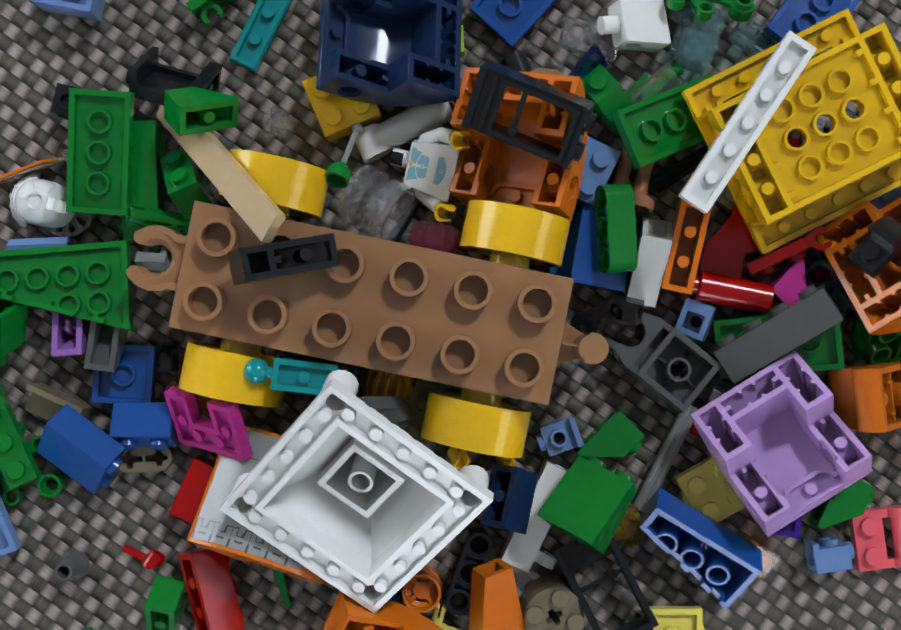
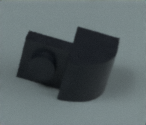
M885 216L875 221L868 227L869 235L847 256L849 262L872 278L890 262L900 267L901 223L891 216Z

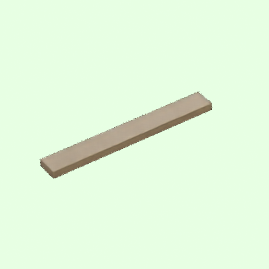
M161 105L156 117L260 241L271 243L283 224L286 215L211 131L179 136L164 119V106Z

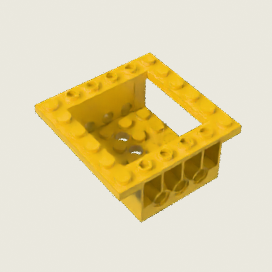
M847 8L796 34L817 48L813 56L827 49L829 50L809 60L727 183V187L760 254H766L847 213L864 201H871L901 186V54L885 22L860 34ZM779 43L681 92L708 148L711 147L747 93L746 90L751 87ZM849 101L855 102L859 111V116L856 119L850 118L846 114L845 107ZM819 116H826L830 119L831 129L828 133H822L818 130L816 122ZM791 130L800 132L803 137L802 144L798 148L792 147L788 142L787 137Z

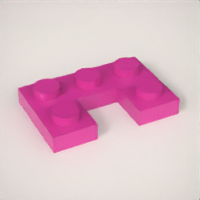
M173 386L163 392L180 443L241 461H246L253 455L238 403L211 399L206 403L211 417L210 420L201 417L198 401L194 393Z

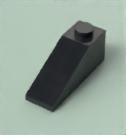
M334 233L243 247L227 253L234 286L340 266Z

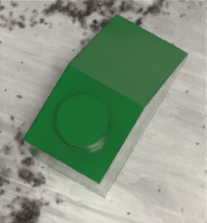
M599 64L582 79L585 98L596 102L593 112L620 138L611 114L633 105V102L621 84Z
M194 86L164 90V119L179 136L237 127L239 99L236 96Z
M615 408L583 440L584 446L576 447L574 450L581 457H625L627 454L631 456L640 449L643 444L641 440L645 435L620 410Z
M858 480L836 494L835 500H826L815 507L808 522L824 529L863 515L864 510L868 509L873 502L875 487Z
M156 575L144 606L146 630L180 629L186 600L184 581L173 576L162 577Z

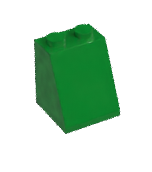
M578 456L537 515L554 528L604 554L638 489L631 482L633 477L617 469L613 473L605 469L606 464L593 456H590L588 460Z

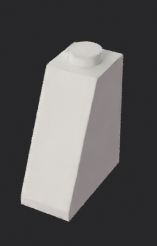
M645 216L642 218L637 240L638 264L635 271L630 272L626 296L644 300V308L648 306L655 308L673 242L672 222Z

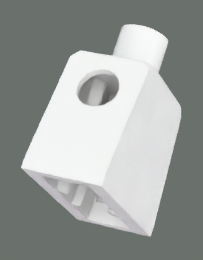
M617 0L608 7V16H599L597 19L598 33L600 35L612 34L613 45L616 49L658 52L671 44L664 0Z

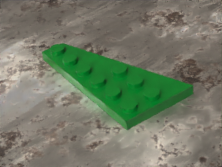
M121 240L0 251V300L133 332L132 281L126 275L127 268L131 266L130 242Z

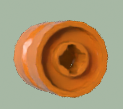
M425 565L403 586L402 596L407 607L418 613H427L435 609L442 595L441 577L434 568Z

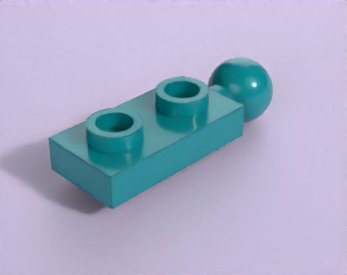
M274 357L273 367H270L264 360L252 359L244 367V376L252 384H261L267 379H271L270 390L319 395L328 375L338 370L339 364Z

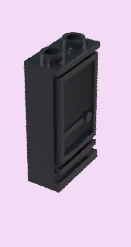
M488 60L480 66L461 126L467 129L471 128L554 162L567 170L573 161H580L586 144L581 143L585 132H591L596 121L597 114L592 113L596 102ZM507 86L523 92L513 123L509 127L495 122ZM528 94L575 113L561 149L518 132L517 125Z
M614 537L604 554L576 539L553 551L574 594L579 599L578 602L592 630L601 629L582 592L610 578H617L620 573L623 574L644 615L615 630H654L653 628L659 625ZM613 554L619 569H612L609 574L580 588L573 573Z

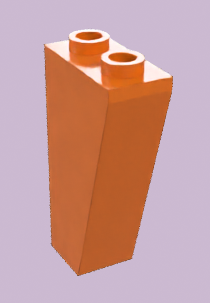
M499 557L472 568L469 630H526L513 569Z

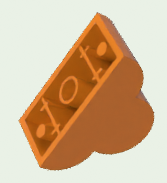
M901 361L845 366V369L827 370L829 390L834 395V412L850 430H858V432L887 433L901 428Z

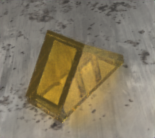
M632 504L628 507L616 530L618 535L631 549L647 536L640 528L642 515Z

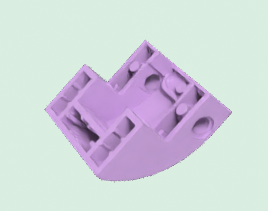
M795 350L690 414L697 431L722 474L767 537L873 472L871 453L834 412L833 393Z

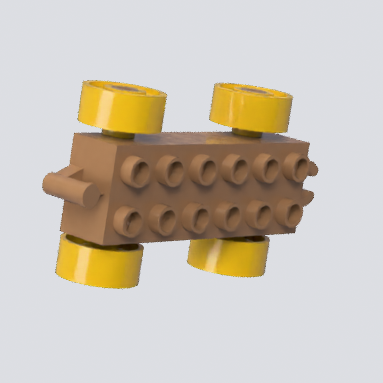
M229 149L228 151L286 215L283 224L271 243L334 233L340 266L234 286L227 253L238 248L268 243L260 241L234 208L196 200L194 201L187 236L165 226H147L134 233L136 243L149 247L163 245L170 250L172 255L170 267L160 274L151 272L147 267L137 265L129 266L126 270L127 277L137 287L151 292L175 291L168 327L222 338L221 345L198 341L187 342L178 388L197 395L252 406L282 407L285 391L270 390L271 379H267L261 384H252L244 376V367L252 359L264 360L268 366L273 367L274 357L276 356L261 353L263 346L462 387L461 394L429 390L420 437L438 444L470 452L506 458H522L532 412L501 403L502 396L549 405L557 363L578 359L587 364H598L605 360L609 353L608 342L602 335L598 333L583 334L566 322L574 279L529 269V264L552 268L562 267L571 221L549 212L495 201H468L459 247L489 256V261L288 220L289 215L312 219L322 218L329 185L325 177L327 170L277 155L250 150ZM219 192L218 196L225 199L224 196Z

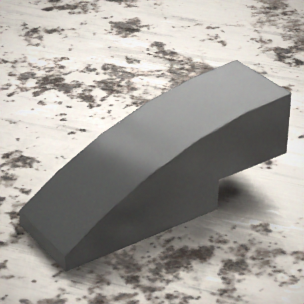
M132 284V305L134 308L137 286ZM90 322L83 369L115 373L124 349L128 330Z

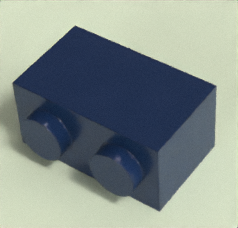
M493 464L488 489L494 493L493 502L483 510L480 524L526 535L538 474L519 467Z

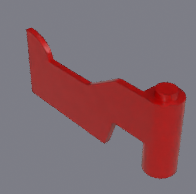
M787 137L789 144L792 147L798 148L800 139ZM735 201L733 202L730 217L702 248L698 273L692 293L694 294V300L766 315L773 302V285L740 279L745 253L758 252L759 250Z

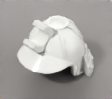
M33 172L25 177L23 176L14 185L12 192L9 194V208L11 209L12 217L24 229L27 230L29 224L59 228L66 226L73 219L76 212H66V186L40 179L41 172Z

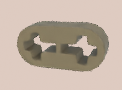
M167 446V449L161 450L162 454H167L168 459L164 460L161 465L158 459L149 460V455L159 453V450H153L149 447L124 450L121 456V460L124 462L119 469L124 473L162 471L173 465L176 454L172 446ZM130 451L132 456H142V461L133 463V467H131L130 462H125L124 460L125 456L130 454Z

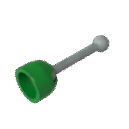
M360 123L352 125V135L341 161L333 162L326 171L327 183L335 188H346L350 181L351 170L346 163L357 136L363 132V126Z

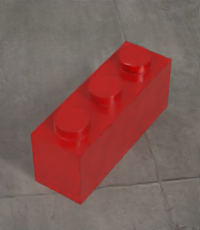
M201 546L177 554L196 630H245L243 623L244 613L239 606L236 596L237 585L231 576L228 564L229 556Z

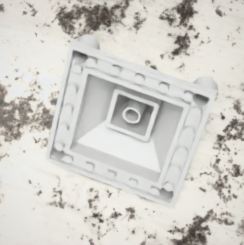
M336 370L328 375L319 395L264 455L260 462L249 473H244L238 477L231 493L222 502L219 510L375 613L493 502L494 493L488 489L489 475L484 468L477 465H468L458 471L453 465L434 454L432 450L413 439L407 432L392 424L386 417L356 397L359 388L357 378L346 370Z

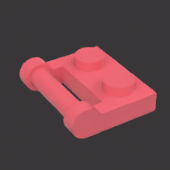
M901 505L869 508L864 510L863 515L849 519L851 541L855 552V569L857 571L865 572L894 567L901 568ZM890 517L894 556H887L882 518Z

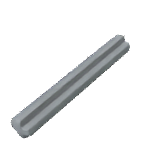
M690 405L684 413L677 414L633 501V506L636 509L642 511L644 505L657 489L661 487L693 424L690 414L698 410L696 407Z

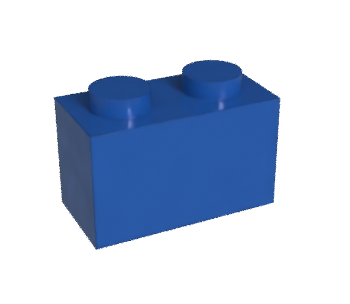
M167 402L113 404L109 436L124 446L125 450H136L137 447L165 450L167 446H177L178 435Z

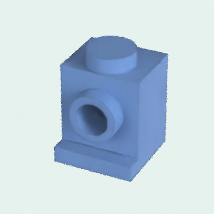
M686 297L675 328L695 344H697L698 340L705 341L719 307L694 300L693 297ZM694 316H699L702 319V324L699 327H695L692 324Z
M572 415L538 426L540 434L535 435L540 451H547L549 457L584 446L575 418ZM558 432L564 435V440L561 443H555L553 440L554 435Z
M834 536L820 538L819 543L809 538L803 539L808 569L817 575L853 569L852 559L855 557V552L850 541L843 542Z

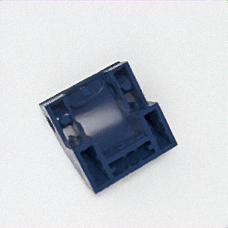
M321 0L316 89L354 101L386 106H424L458 99L460 95L462 0Z

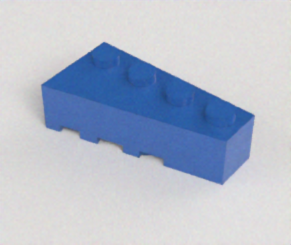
M659 487L644 505L640 528L667 554L671 553L679 561V566L688 573L690 571L700 581V586L707 593L712 592L719 599V604L725 610L733 604L762 572V549Z

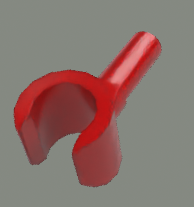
M126 544L122 548L123 552L142 561V565L147 569L157 568L165 560V555L154 548L148 554Z

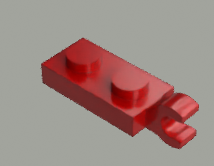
M819 226L811 233L749 261L746 265L751 275L759 272L761 276H764L778 269L776 263L787 259L788 263H792L806 256L804 250L810 247L817 250L829 248L832 245L831 240L823 244L818 243L816 240V235L825 230L824 226Z

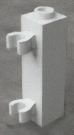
M544 459L538 472L526 535L510 532L500 552L501 560L511 566L513 572L519 573L520 570L528 573L534 561L552 570L557 561L555 555L540 549L551 525L537 514L565 476L568 469L547 459Z

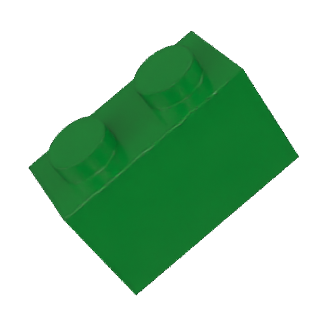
M183 148L172 150L159 158L168 195L185 219L191 217L195 200L212 204L202 170Z

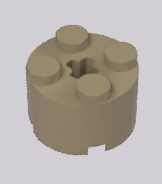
M541 576L524 587L520 605L526 630H582L584 628V612L578 602V597L566 581L560 578Z

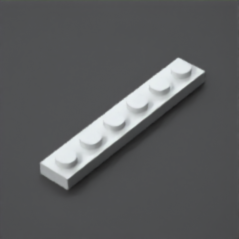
M792 31L785 34L678 197L704 214L709 212L817 50L816 47Z

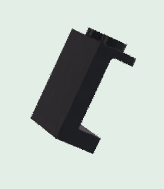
M152 46L145 54L140 56L133 66L128 68L126 74V83L129 84V92L134 93V98L164 106V90L194 86L219 92L222 64L210 61L200 74H195L160 64L158 62L159 48Z

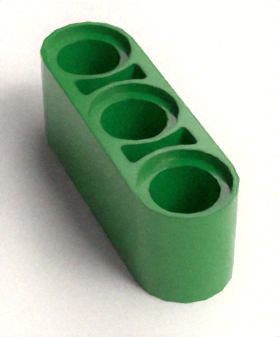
M628 183L599 185L595 190L594 199L599 268L604 274L633 272L638 264L633 188Z

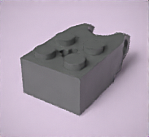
M643 312L642 323L638 324L641 332L638 344L633 347L625 346L608 337L606 340L609 345V351L612 352L622 369L674 411L684 413L722 365L662 318ZM678 364L680 366L678 371L681 375L673 376L670 368Z

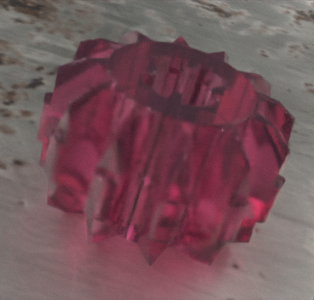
M425 220L414 222L409 236L410 245L452 254L456 253L460 240L459 230L456 227Z

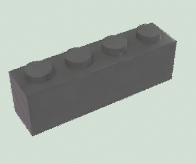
M814 284L806 287L797 293L799 297L797 300L790 304L786 301L781 302L770 310L772 315L762 321L757 317L743 326L745 331L736 336L730 333L717 341L719 346L715 348L714 354L734 384L844 320L843 315L823 285L817 288Z

